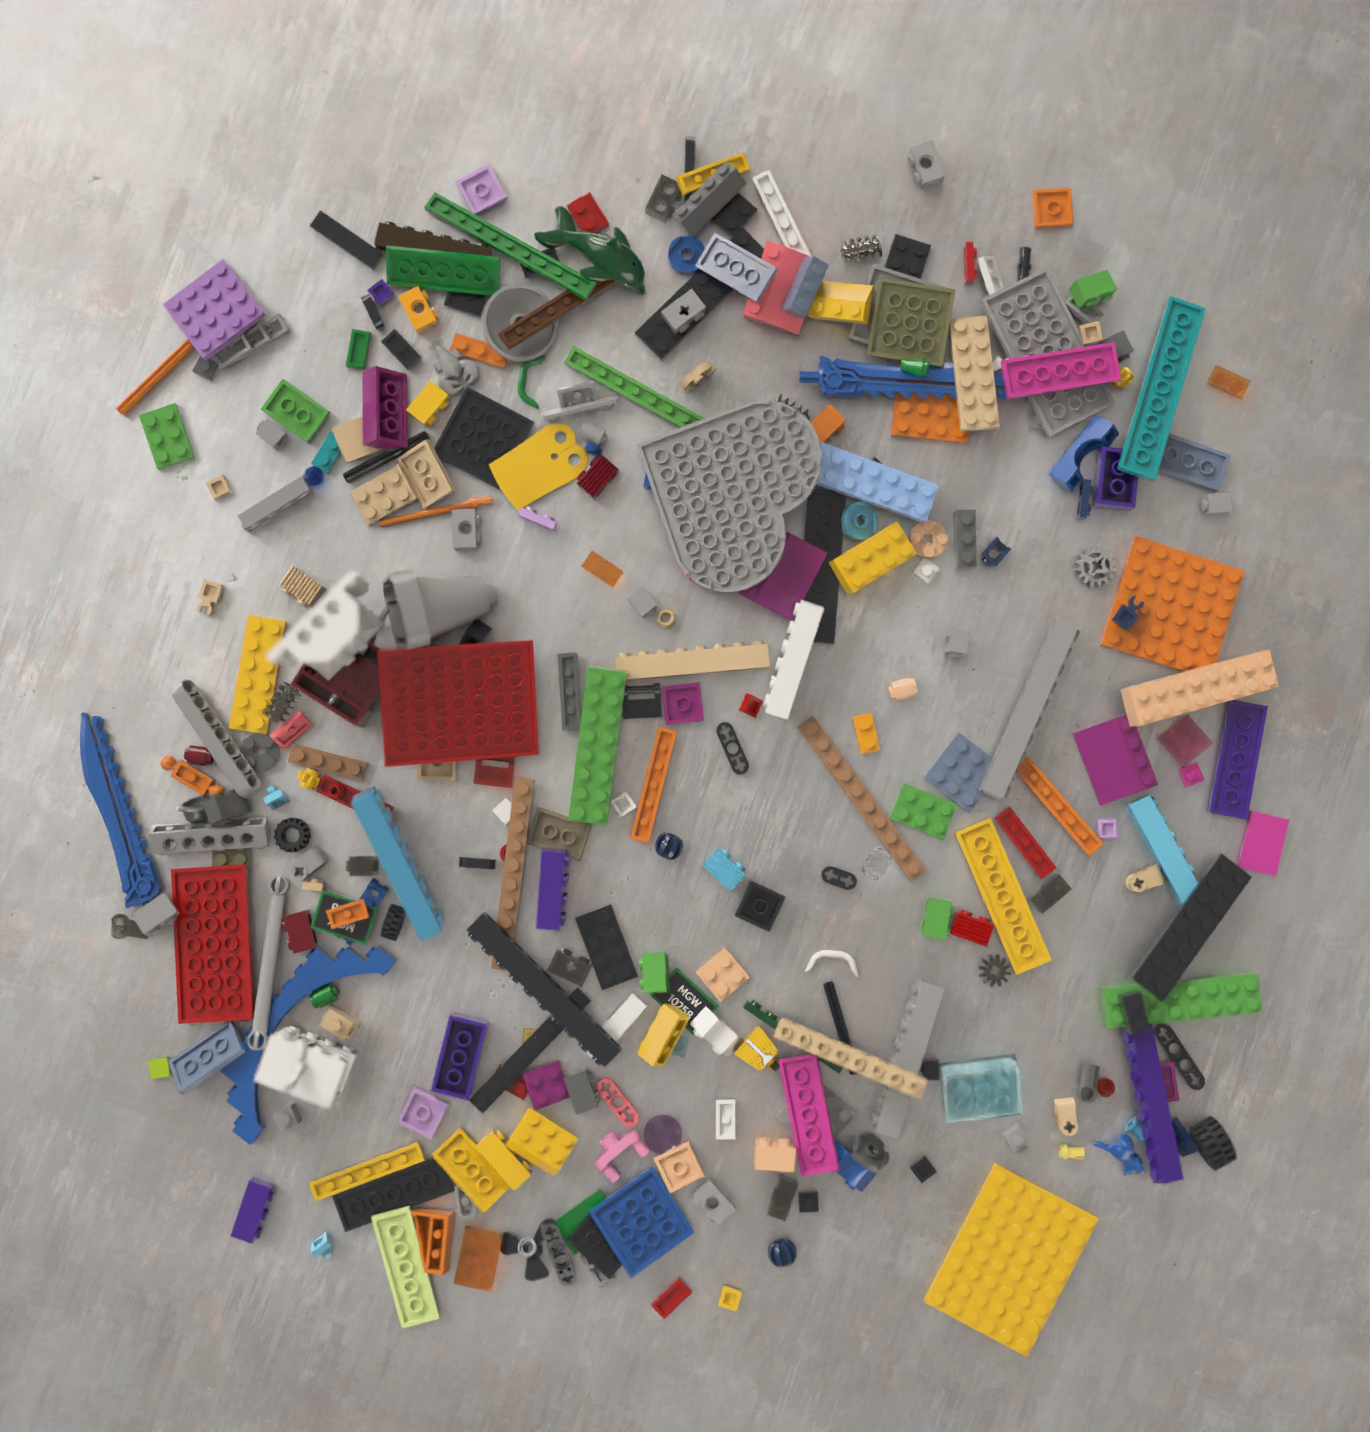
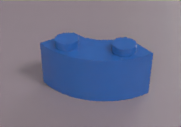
M835 1140L840 1170L836 1172L846 1180L844 1183L850 1189L854 1190L856 1188L862 1192L877 1174L870 1172L869 1169L856 1162L852 1158L853 1152Z

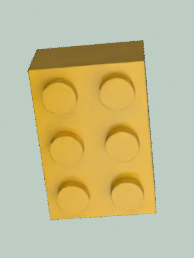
M529 1107L505 1146L554 1177L562 1167L578 1138Z

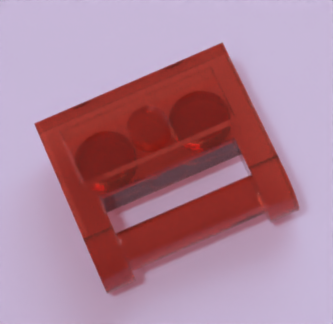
M516 757L476 760L473 784L512 788ZM482 761L508 762V768L483 766Z

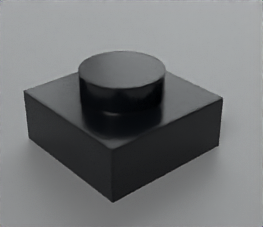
M818 1191L798 1192L799 1213L819 1212Z

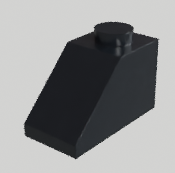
M477 619L466 629L459 644L485 643L493 628Z

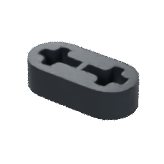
M370 294L362 296L361 300L376 330L384 327L385 324Z
M459 857V867L495 869L496 859Z
M827 866L821 872L823 881L845 890H851L857 884L855 875L836 867ZM832 869L833 874L838 875V878L827 880L825 872H829ZM851 876L853 884H849L846 887L845 882L841 881L840 878Z

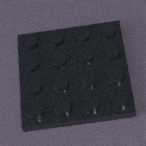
M466 387L434 450L439 459L499 490L500 487L489 464L523 443L535 422Z

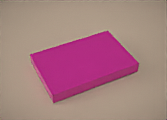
M1250 811L1237 866L1276 876L1289 820Z

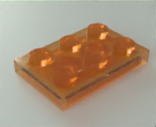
M466 1226L453 1284L491 1292L504 1234Z

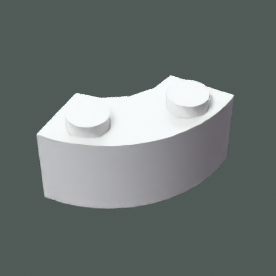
M707 1007L690 1023L695 1028L693 1032L700 1039L704 1037L713 1045L712 1049L719 1056L723 1054L729 1058L744 1041Z

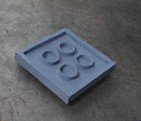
M958 733L923 778L967 813H970L984 795V793L978 790L992 758L962 734Z

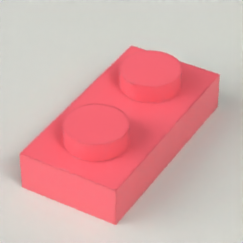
M298 710L271 733L270 736L282 749H285L313 724Z

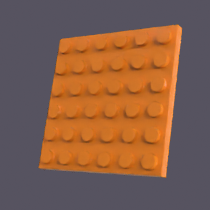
M1134 536L1100 645L1182 672L1216 663L1245 571ZM1135 595L1136 598L1133 600V604L1138 606L1143 601L1144 605L1141 609L1135 611L1139 616L1129 630L1125 631L1112 622L1111 619L1121 605L1128 606L1129 598Z

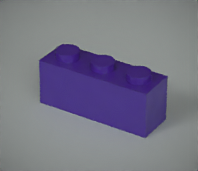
M255 1177L249 1180L230 1237L251 1244L256 1239H260L263 1232L261 1227L262 1221H266L269 1214V1209H267L268 1203L273 1201L276 1193L273 1190L275 1184Z

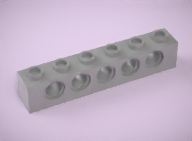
M268 817L230 819L209 824V821L152 825L148 834L152 854L167 855L169 853L185 854L194 851L203 853L209 850H243L251 847L260 849L268 846L271 839Z

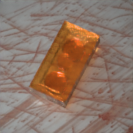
M1215 365L1206 384L1242 399L1250 384V380Z

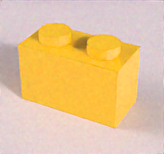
M430 380L406 410L417 421L427 427L436 421L438 417L436 415L440 410L443 411L450 403V397Z

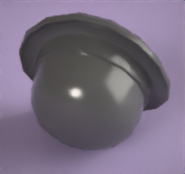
M193 797L179 804L177 810L183 812L188 822L200 823L208 818L203 802L210 800V797Z

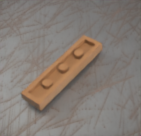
M292 744L288 758L289 763L360 781L364 779L368 762L297 744Z

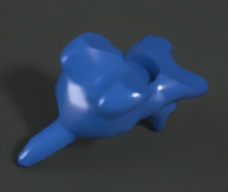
M1121 1134L1118 1139L1113 1140L1109 1145L1103 1142H1093L1094 1146L1110 1152L1124 1164V1176L1138 1174L1139 1172L1141 1174L1145 1173L1143 1169L1144 1163L1141 1157L1134 1153V1143L1130 1136Z

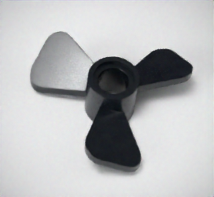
M541 1223L533 1239L526 1237L519 1240L508 1232H504L501 1235L500 1250L502 1254L507 1256L520 1253L521 1256L527 1258L525 1278L531 1282L545 1279L549 1275V1270L539 1258L543 1252L541 1243L544 1242L540 1227ZM548 1226L547 1229L551 1236L553 1235V1230L551 1226ZM533 1244L532 1252L528 1253V1247Z

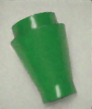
M925 358L902 359L900 370L922 378L928 375L930 361H926Z

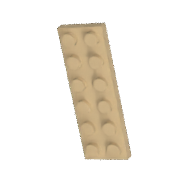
M987 316L951 318L949 335L960 432L999 429Z

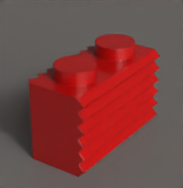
M963 909L961 913L956 911L951 924L950 934L987 947L994 925L990 924L991 920L982 916L976 919L972 917L973 913Z

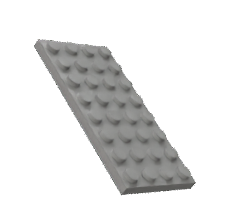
M1047 267L979 301L1009 359L1087 347L1086 344L1083 345L1080 331ZM1106 383L1028 396L1048 438L1116 404Z

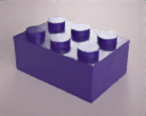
M1103 446L1098 450L1092 507L1127 511L1135 508L1138 477L1117 470L1123 448Z

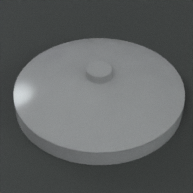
M512 284L496 291L487 301L482 312V331L488 345L501 357L515 362H526L538 358L553 344L557 335L558 320L509 351L498 336L499 332L550 301L542 291L526 284Z

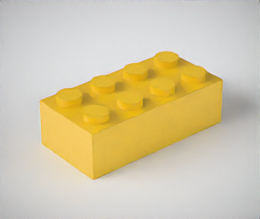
M896 521L828 563L847 595H850L912 558L917 553L900 524Z

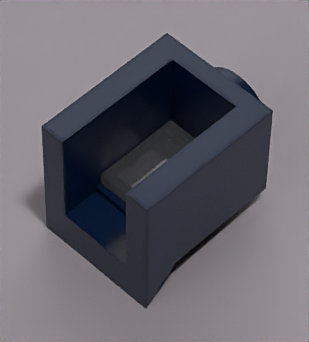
M995 537L980 554L983 556L981 560L989 567L991 565L996 567L1009 553L1011 548L1005 546L998 537Z

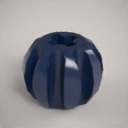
M671 833L659 835L655 842V852L659 856L668 860H675L682 853L683 841L681 838Z
M778 1239L769 1245L768 1256L771 1263L776 1267H786L795 1262L797 1250L791 1240Z

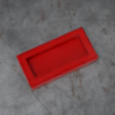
M678 1277L651 1303V1306L665 1319L692 1293V1290Z

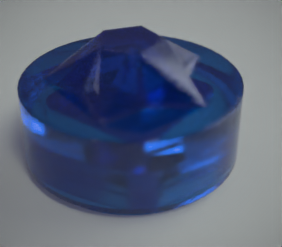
M311 466L304 470L303 480L309 486H316L322 482L323 473L318 467Z

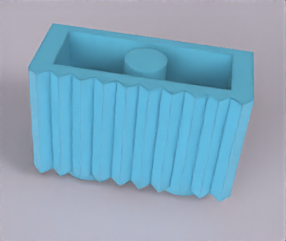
M717 848L702 866L731 892L746 876L744 873L745 868L738 861L734 864L729 859L731 855L726 850L722 849L720 851Z

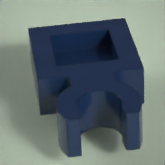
M1135 595L1129 598L1128 606L1122 604L1111 619L1112 622L1125 631H1128L1139 615L1135 611L1141 609L1144 605L1143 601L1138 606L1133 604V600L1136 598Z

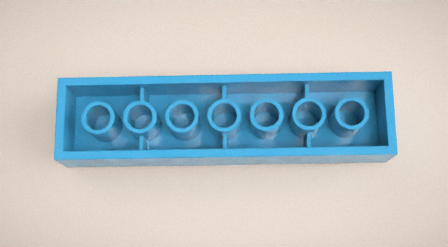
M375 786L354 795L351 805L420 941H423L442 932L444 916L440 909H436L434 904L436 900L432 892L428 893L426 888L427 882L423 875H419L417 870L419 866L415 858L411 859L409 855L410 848L406 841H402L400 836L402 835L398 824L394 825L392 821L393 814L389 807H385L383 803L385 799L381 790L377 791Z

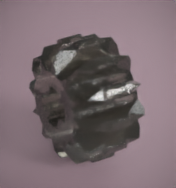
M989 954L988 962L985 959L981 960L985 965L978 966V969L984 970V972L978 975L979 977H985L983 983L989 982V985L994 987L996 981V984L1000 987L1002 986L1001 979L1004 982H1008L1004 976L1011 975V972L1006 971L1011 965L1005 964L1006 958L1003 957L1000 960V955L996 954L993 960L992 955ZM993 966L999 968V971H996V975L990 973V970H993Z

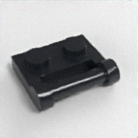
M660 683L645 686H625L623 719L662 717ZM655 693V698L628 700V694Z

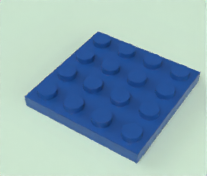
M653 1167L648 1168L588 1211L630 1278L637 1275L695 1233Z

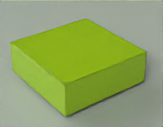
M169 1056L148 1060L151 1079L172 1075L168 1062Z

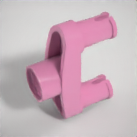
M631 1130L619 1138L612 1131L600 1141L605 1150L597 1158L594 1166L599 1171H602L611 1183H614L619 1179L620 1174L611 1165L612 1159L628 1146H632L641 1158L645 1157L650 1150L640 1139V1134L636 1130Z

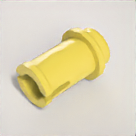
M1067 1144L1059 1147V1157L1063 1158V1160L1067 1158L1084 1159L1085 1150L1083 1147H1070Z

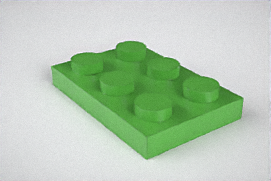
M284 379L280 381L261 408L263 412L307 443L310 442L330 414L327 409Z
M176 403L139 415L158 470L195 458Z
M903 783L889 819L944 840L957 804Z

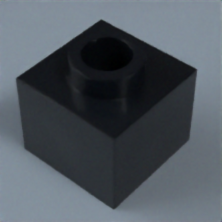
M923 1058L918 1075L928 1080H939V1060L937 1058Z

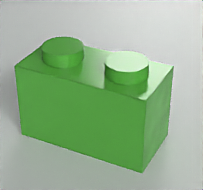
M1107 269L1075 280L1069 291L1078 309L1083 307L1090 308L1100 301L1104 303L1113 298L1112 295L1118 288Z
M927 897L920 935L946 940V936H949L951 931V925H948L949 917H953L954 906H952L951 901Z
M667 953L642 954V959L639 960V967L643 971V978L640 979V988L643 990V993H670L669 955Z

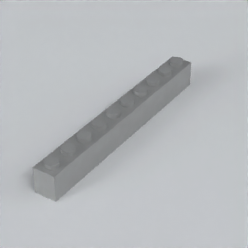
M1060 615L1054 618L978 791L997 800H1002L1004 797L1007 798L1011 790L1009 784L1011 780H1015L1019 771L1016 768L1019 762L1022 763L1026 756V752H1024L1026 745H1030L1034 738L1032 734L1034 727L1037 728L1041 722L1042 717H1039L1041 711H1045L1049 704L1047 699L1049 693H1053L1056 688L1057 675L1060 676L1064 670L1063 661L1070 656L1072 648H1070L1071 643L1076 641L1079 636V624Z

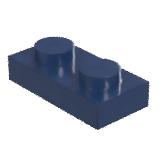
M1083 479L1080 482L1076 520H1085L1087 516H1090L1091 504H1089V498L1092 497L1094 486L1091 485L1092 480Z
M1177 1116L1171 1118L1179 1154L1185 1157L1196 1153L1199 1146Z

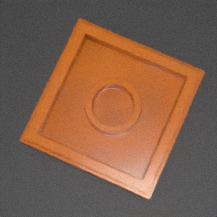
M1071 187L1032 191L1035 229L1073 227Z

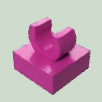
M1198 763L1178 769L1185 787L1204 781Z

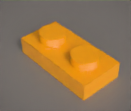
M872 712L853 716L860 753L864 754L880 750Z

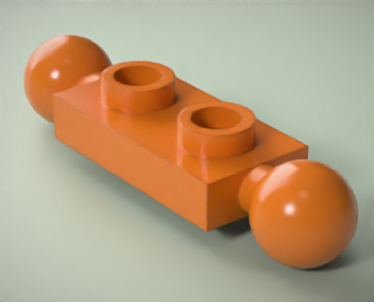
M166 755L161 759L160 765L164 770H173L171 777L202 796H205L207 792L210 795L220 792L221 795H224L225 790L222 786L212 785L215 779L184 760H180L177 764L175 758L170 755Z

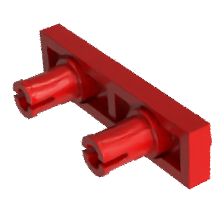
M326 774L323 775L316 792L352 809L353 796L362 792ZM383 802L385 807H389L392 812L394 806Z

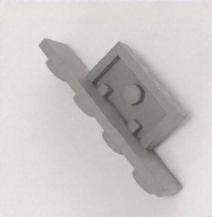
M594 380L558 388L557 393L561 407L543 411L544 420L554 421L559 419V416H575L580 411L592 412L602 406L610 408L615 406V403H618V398L616 394L598 398Z

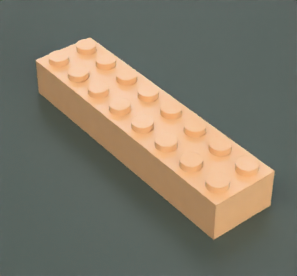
M1263 650L1120 690L1129 725L1132 727L1279 687L1270 650Z

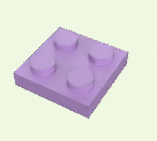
M489 164L455 181L471 212L475 215L507 199Z
M414 1086L397 1123L432 1139L449 1103Z

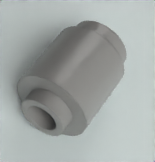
M584 422L578 434L583 441L590 442L598 447L600 444L604 445L608 437L605 434V429L590 422L588 424Z

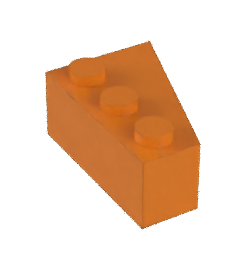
M417 1207L411 1213L415 1221V1232L419 1240V1251L424 1273L444 1275L450 1270L455 1212Z

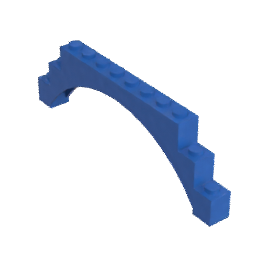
M380 945L369 950L366 954L368 959L364 958L350 946L346 949L342 948L336 955L337 960L321 947L316 948V950L311 949L305 957L308 959L305 964H300L293 972L296 974L292 980L288 979L282 986L283 992L280 995L276 994L271 1000L267 1028L269 1039L286 1014L300 1000L320 986L340 978L358 974L380 973L384 976L398 959ZM252 1026L245 1033L247 1037L242 1041L245 1053L220 1070V1072L238 1085H234L227 1093L229 1098L226 1101L244 1115H240L233 1123L235 1128L232 1131L249 1145L254 1143L266 1128L262 1124L259 1110V1082L254 1081L266 1048L263 1050H253L248 1046L247 1039L250 1033H252ZM261 1033L258 1037V1048L264 1044V1037Z

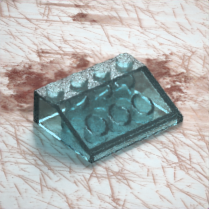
M1015 1054L939 1063V1078L946 1124L1022 1115L1020 1066Z

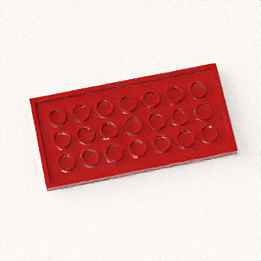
M248 864L171 869L172 902L180 912L176 916L178 919L173 922L178 1024L253 1020L255 1003Z

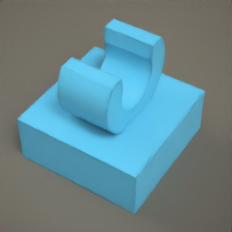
M274 785L266 788L269 795L263 799L272 810L290 801L287 794L281 789L275 788Z
M327 1232L311 1242V1253L315 1258L322 1254L325 1259H328L333 1255L331 1252V1237Z

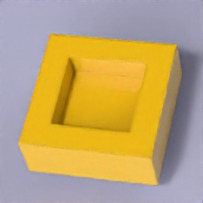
M723 1285L718 1306L737 1311L742 1291Z

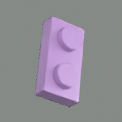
M526 507V509L520 508L519 517L553 532L557 527V523L554 522L555 518L546 514L540 516L536 514L537 511L530 507Z

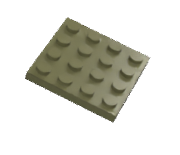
M879 278L866 355L901 361L902 359L925 358L926 361H930V365L942 367L956 289Z

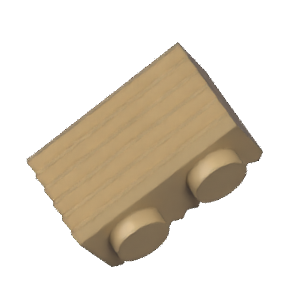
M291 566L279 584L283 587L281 591L290 597L292 595L298 597L297 602L306 608L308 605L314 607L326 591V588L294 566Z

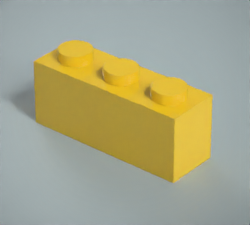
M663 1004L658 1011L655 1021L649 1027L647 1036L641 1042L637 1054L652 1066L664 1067L690 1016L675 1005Z
M493 1129L477 1143L475 1148L514 1191L531 1176L532 1166L526 1159L522 1160L517 1153L506 1147L505 1135L500 1130L496 1131Z

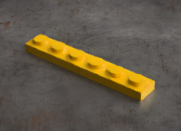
M418 1141L311 1181L309 1186L314 1200L318 1201L423 1162L425 1157Z

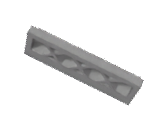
M301 476L237 516L242 522L241 526L243 529L251 532L314 492L304 476Z

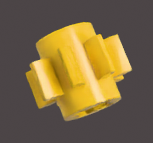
M1119 365L1121 380L1112 382V385L1116 389L1121 387L1124 390L1132 384L1131 380L1134 376L1129 367L1125 366L1122 368Z
M308 767L305 771L300 770L297 779L300 780L299 785L311 791L313 787L318 788L322 780L318 778L320 773Z

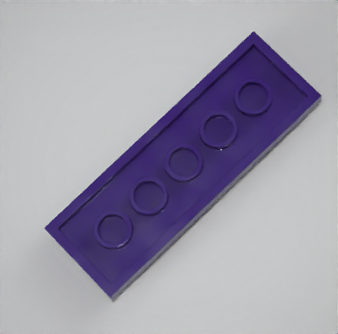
M1238 700L1228 701L1209 801V813L1248 819L1268 706Z

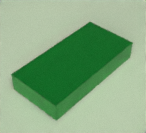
M352 329L346 360L347 368L366 369L371 332Z

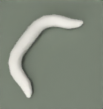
M822 950L815 953L805 972L811 971L821 958L844 959L849 963L851 972L856 977H859L857 965L853 957L841 951Z

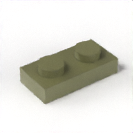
M252 849L212 850V866L248 864V869H252Z

